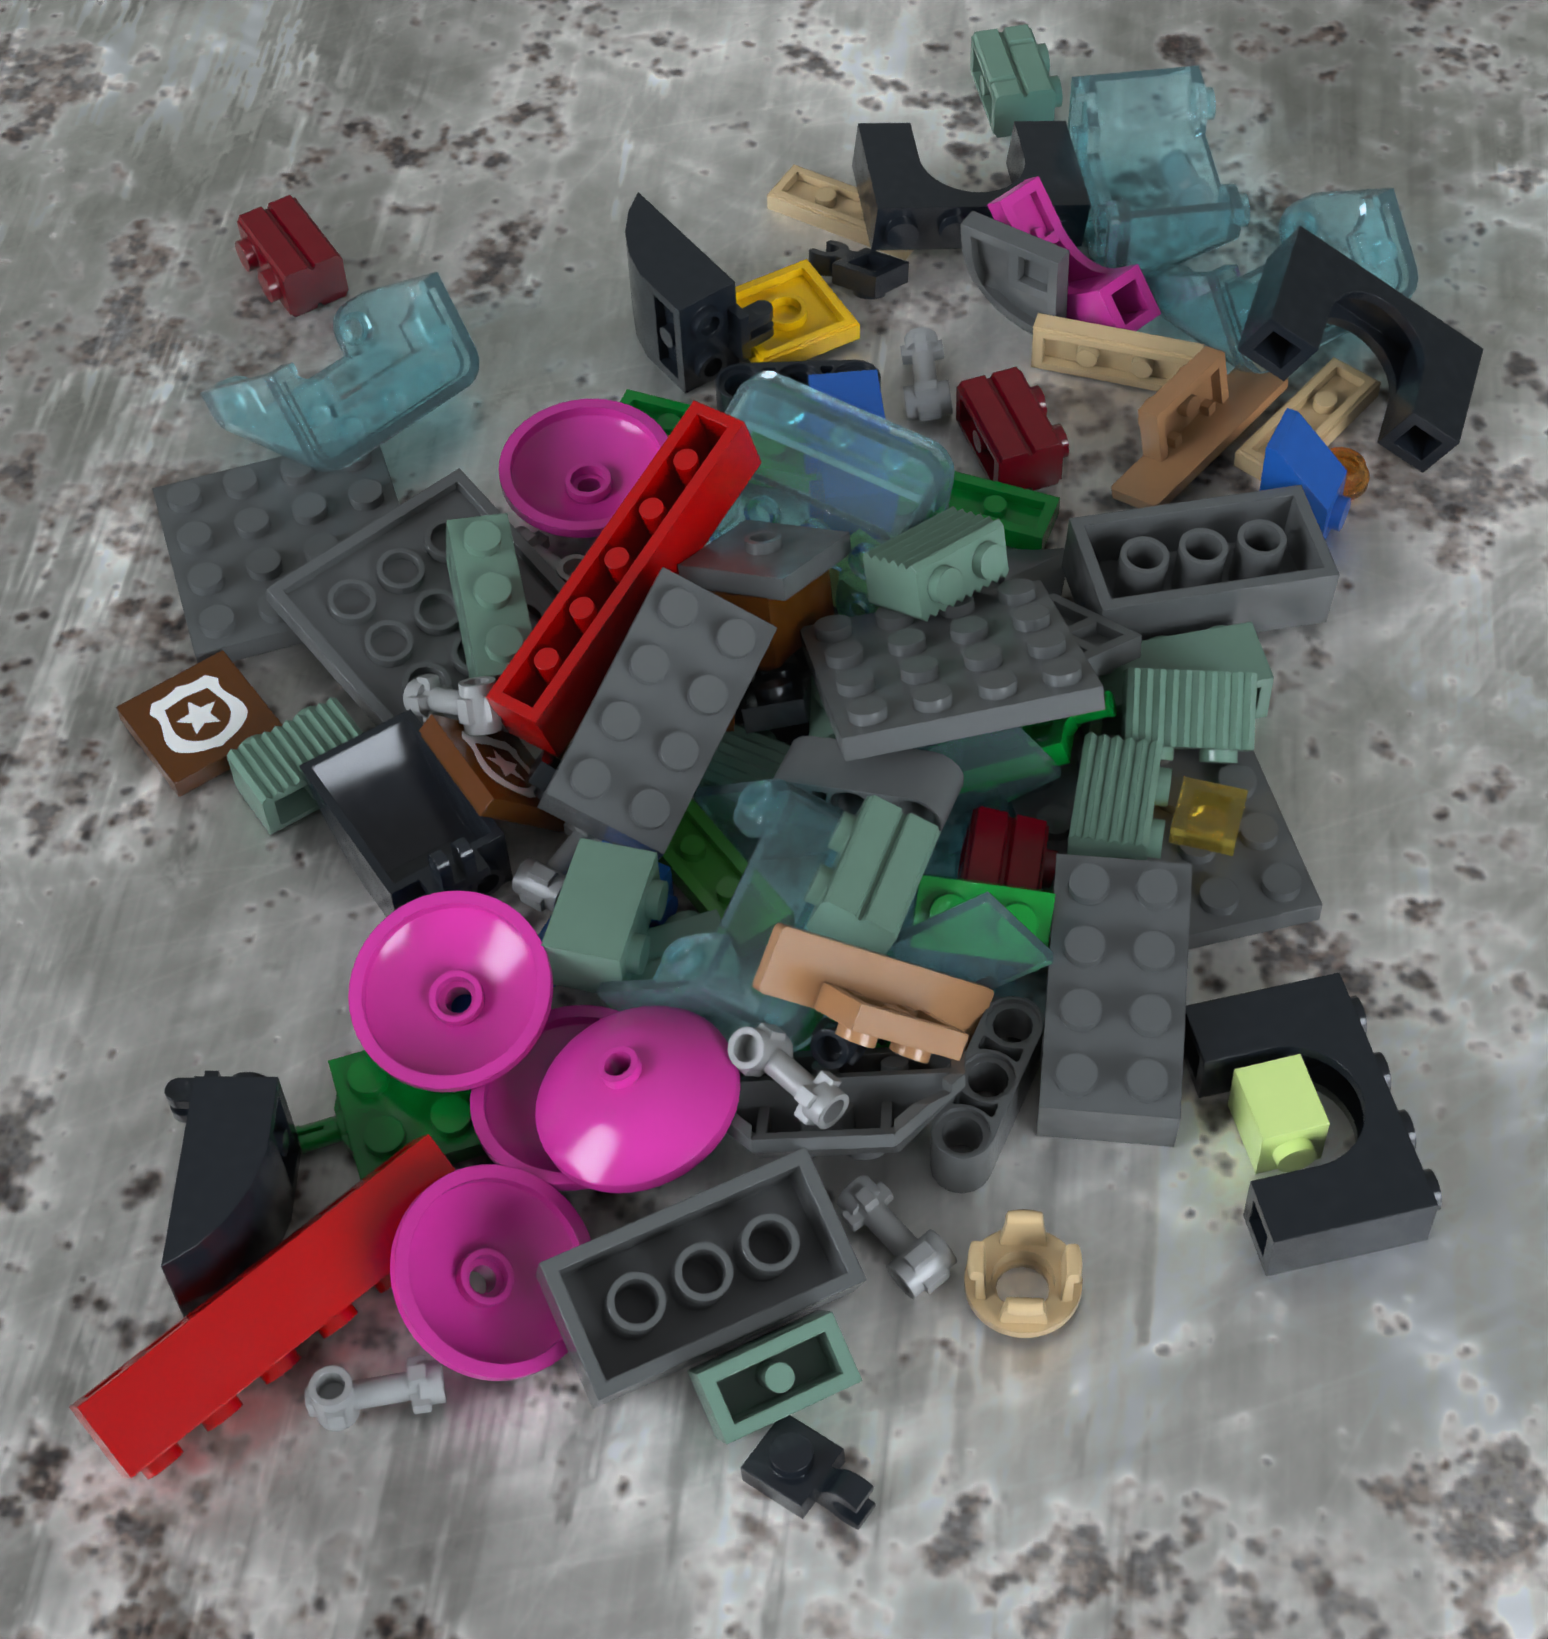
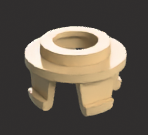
M1028 1209L1007 1211L1002 1230L989 1235L982 1241H972L970 1244L964 1275V1290L972 1311L985 1325L1011 1337L1033 1338L1059 1329L1075 1313L1081 1299L1083 1263L1080 1247L1078 1244L1066 1245L1059 1238L1046 1232L1043 1212ZM1012 1268H1030L1040 1273L1046 1280L1049 1289L1048 1298L1044 1302V1298L1007 1297L1004 1302L997 1294V1282L1003 1273Z

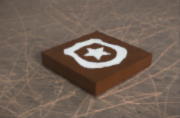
M223 650L116 707L122 723L178 797L230 770L226 756L230 749L237 750L239 745L248 737L263 734L264 731L271 732L275 726L282 727L283 725Z
M434 714L429 716L419 729L421 736L479 816L556 832H565V821L537 807L540 800L533 793L536 787L528 782L530 769L536 760L518 737L504 731L488 735L470 736L465 734L464 725L459 724V720Z

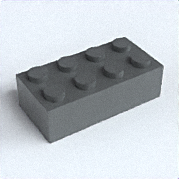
M1302 485L1069 518L1062 561V569L1074 603L1141 634L1142 640H1148L1155 636H1171L1206 630L1218 625L1229 626L1246 622L1253 623L1256 633L1323 623L1327 621L1340 576Z
M662 567L537 807L600 840L616 845L657 852L659 860L664 855L777 627Z
M1057 854L1053 892L1056 895L1050 931L1036 1136L1174 1147L1181 1119L1192 864Z
M806 1147L539 1263L536 1272V1278L593 1409L848 1295L867 1280Z

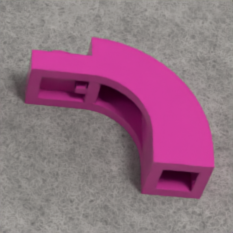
M1039 176L1024 180L987 204L994 220L1069 250L1068 319L1137 331L1161 314L1138 264L1120 268L1103 267L1090 260L1075 246L1066 233Z

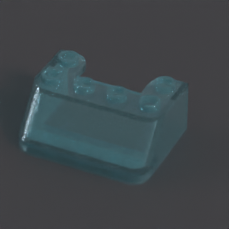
M760 371L739 386L724 413L745 422L762 463L705 546L746 519L850 532L852 552L832 567L840 571L835 598L836 608L839 615H846L848 617L874 613L879 606L869 602L863 555L878 545L948 509L955 474L952 458L941 444L928 437L776 372Z

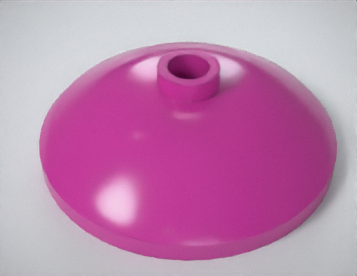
M579 399L562 402L532 415L510 435L503 447L499 460L498 470L501 489L511 509L522 520L539 530L563 537H598L668 437L653 418L628 404L607 399Z
M437 892L419 897L399 907L378 924L368 936L359 951L351 972L348 995L349 1011L355 1033L368 1055L390 1076L409 1086L426 1091L457 1092L469 1090L492 1082L506 1074L533 1048L547 1023L553 998L552 968L545 948L541 946L542 941L530 923L511 906L496 898L477 892ZM463 994L471 995L472 1001L467 1010L461 1013L451 1011L452 1002L456 997Z
M572 1005L551 1009L547 1023L529 1053L506 1074L492 1082L471 1089L470 1112L472 1123L483 1150L495 1164L527 1171L545 1180L558 1191L589 1189L564 1175L546 1153L536 1128V1101L542 1080L559 1052L581 1031L602 1018L619 1011L593 1005Z
M662 1005L640 1006L619 1011L602 1018L581 1031L559 1052L551 1063L542 1080L536 1101L535 1118L539 1139L554 1165L572 1181L584 1187L608 1193H633L656 1188L681 1177L696 1167L722 1140L732 1123L739 1103L740 1073L729 1058L727 1040L711 1022L702 1016L682 1008Z
M497 1164L475 1165L456 1170L443 1176L420 1193L411 1203L398 1225L390 1257L391 1286L398 1311L406 1327L420 1346L434 1359L455 1372L488 1381H510L533 1375L553 1365L568 1353L536 1278L538 1265L542 1261L591 1241V1237L583 1220L571 1203L556 1188L534 1174L522 1169ZM471 1272H477L484 1278L486 1282L485 1293H479L472 1288L469 1280Z

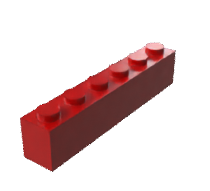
M695 400L689 406L485 697L493 710L502 718L501 722L510 734L558 758L575 735L662 567L679 575L678 564L706 545L762 462L744 421Z
M429 1134L413 1139L74 1402L69 1408L122 1477L132 1479L139 1472H142L147 1480L153 1478L183 1454L184 1450L177 1442L198 1425L202 1424L206 1431L209 1432L237 1412L243 1406L237 1394L259 1377L266 1385L278 1379L301 1359V1356L295 1349L316 1331L325 1339L346 1325L358 1314L357 1309L352 1303L374 1286L380 1294L392 1287L390 1276L391 1250L396 1230L403 1215L420 1193L443 1176L456 1171Z

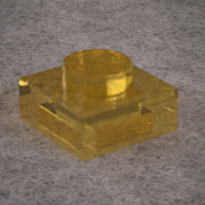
M1184 777L1171 824L1169 842L1233 856L1246 806L1248 790Z

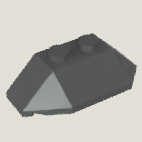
M889 1047L867 1048L860 1060L853 1066L846 1062L836 1069L821 1066L814 1059L811 1051H793L792 1058L815 1078L820 1071H830L842 1081L838 1088L849 1096V1104L843 1116L827 1129H820L817 1125H805L793 1115L799 1104L794 1099V1096L768 1074L764 1073L760 1077L745 1076L739 1071V1103L727 1133L759 1158H781L804 1147L807 1148L811 1159L816 1156L847 1155L857 1160H871L879 1158L885 1153H899L966 1086L965 1048L960 1061L931 1054L928 1063H921L893 1052Z

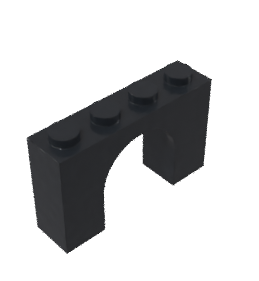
M1014 121L1006 161L1012 184L989 192L959 190L945 185L932 177L920 162L911 123H858L852 168L871 251L962 249L961 223L972 211L994 219L987 204L1024 180L1036 176L1040 177L1069 238L1076 247L1082 246L1091 203L1066 121Z
M1300 225L1266 259L1237 351L1282 381H1285L1319 350L1326 324L1335 325L1351 332L1362 340L1375 354L1384 369L1389 385L1388 405L1377 443L1422 473L1425 472L1460 443L1483 348Z
M1340 972L1186 1005L1183 1058L1199 1098L1230 1092L1234 1069L1301 1054L1316 1091L1328 1097L1342 1110L1354 1132L1356 1143L1344 1155L1334 1161L1250 1181L1243 1217L1266 1276L1428 1240L1437 1210H1440L1442 1207V1195L1438 1180L1431 1169L1423 1170L1415 1151L1416 1133L1412 1119L1405 1109H1397L1390 1092L1391 1074L1388 1063L1381 1052H1373L1366 1036L1367 1019L1364 1007L1357 996H1349Z

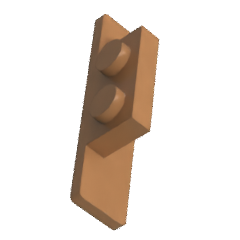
M1205 346L1186 365L1180 367L1177 373L1153 396L1146 399L1138 409V425L1141 433L1143 456L1111 486L1112 497L1137 508L1169 504L1288 388V378L1282 381L1263 367L1247 361L1240 362L1227 375L1225 352Z
M777 923L774 926L753 980V988L762 994L814 1008L838 1022L835 1034L850 1042L874 1049L878 1038L891 1042L889 1045L890 1050L921 1063H928L931 1054L960 1061L964 1048L966 1052L984 1011L990 1007L994 996V991L983 984L784 923Z

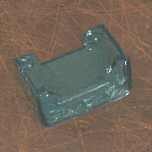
M1199 65L1072 77L1068 130L1091 203L1084 235L1090 258L1093 262L1107 268H1120L1138 264L1145 280H1148L1236 240L1240 235L1241 227H1248L1250 221L1248 196L1246 193L1239 194L1238 188L1234 183L1221 185L1205 135L1207 120L1215 118L1216 100L1213 88L1205 87Z
M1394 188L1316 192L1294 202L1285 209L1279 223L1281 244L1301 225L1411 299L1417 288L1418 271ZM1171 264L1144 275L1161 311L1160 317L1198 343L1204 344V347L1209 346L1225 352L1226 362L1240 372L1250 374L1269 372L1237 351L1264 265L1240 276L1237 264L1223 265L1208 272H1194L1188 266ZM1326 324L1320 347L1349 331L1335 325Z
M433 272L364 291L344 303L337 310L333 319V331L344 357L311 378L304 379L298 376L299 372L292 362L280 365L267 374L251 378L236 375L220 380L200 394L221 428L313 470L331 472L349 467L469 387L479 372V356L438 272Z

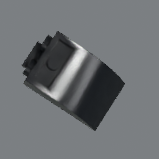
M638 192L628 211L625 228L636 335L647 356L686 394L706 382L715 380L722 369L740 363L739 359L743 362L752 357L751 348L765 342L774 335V324L772 321L773 306L768 301L758 300L741 308L736 303L735 281Z
M411 709L299 765L316 803L346 858L386 917L406 903L425 895L443 891H471L490 896L503 884L513 879L504 832L493 818L479 816L422 738L419 731L422 724Z
M205 1071L204 1076L175 1078L168 1082L165 1087L164 1093L174 1118L179 1122L186 1123L161 1263L163 1273L183 1317L282 1242L291 1222L302 1149L278 1077H266L255 1072H240L233 1076H221L219 1071Z

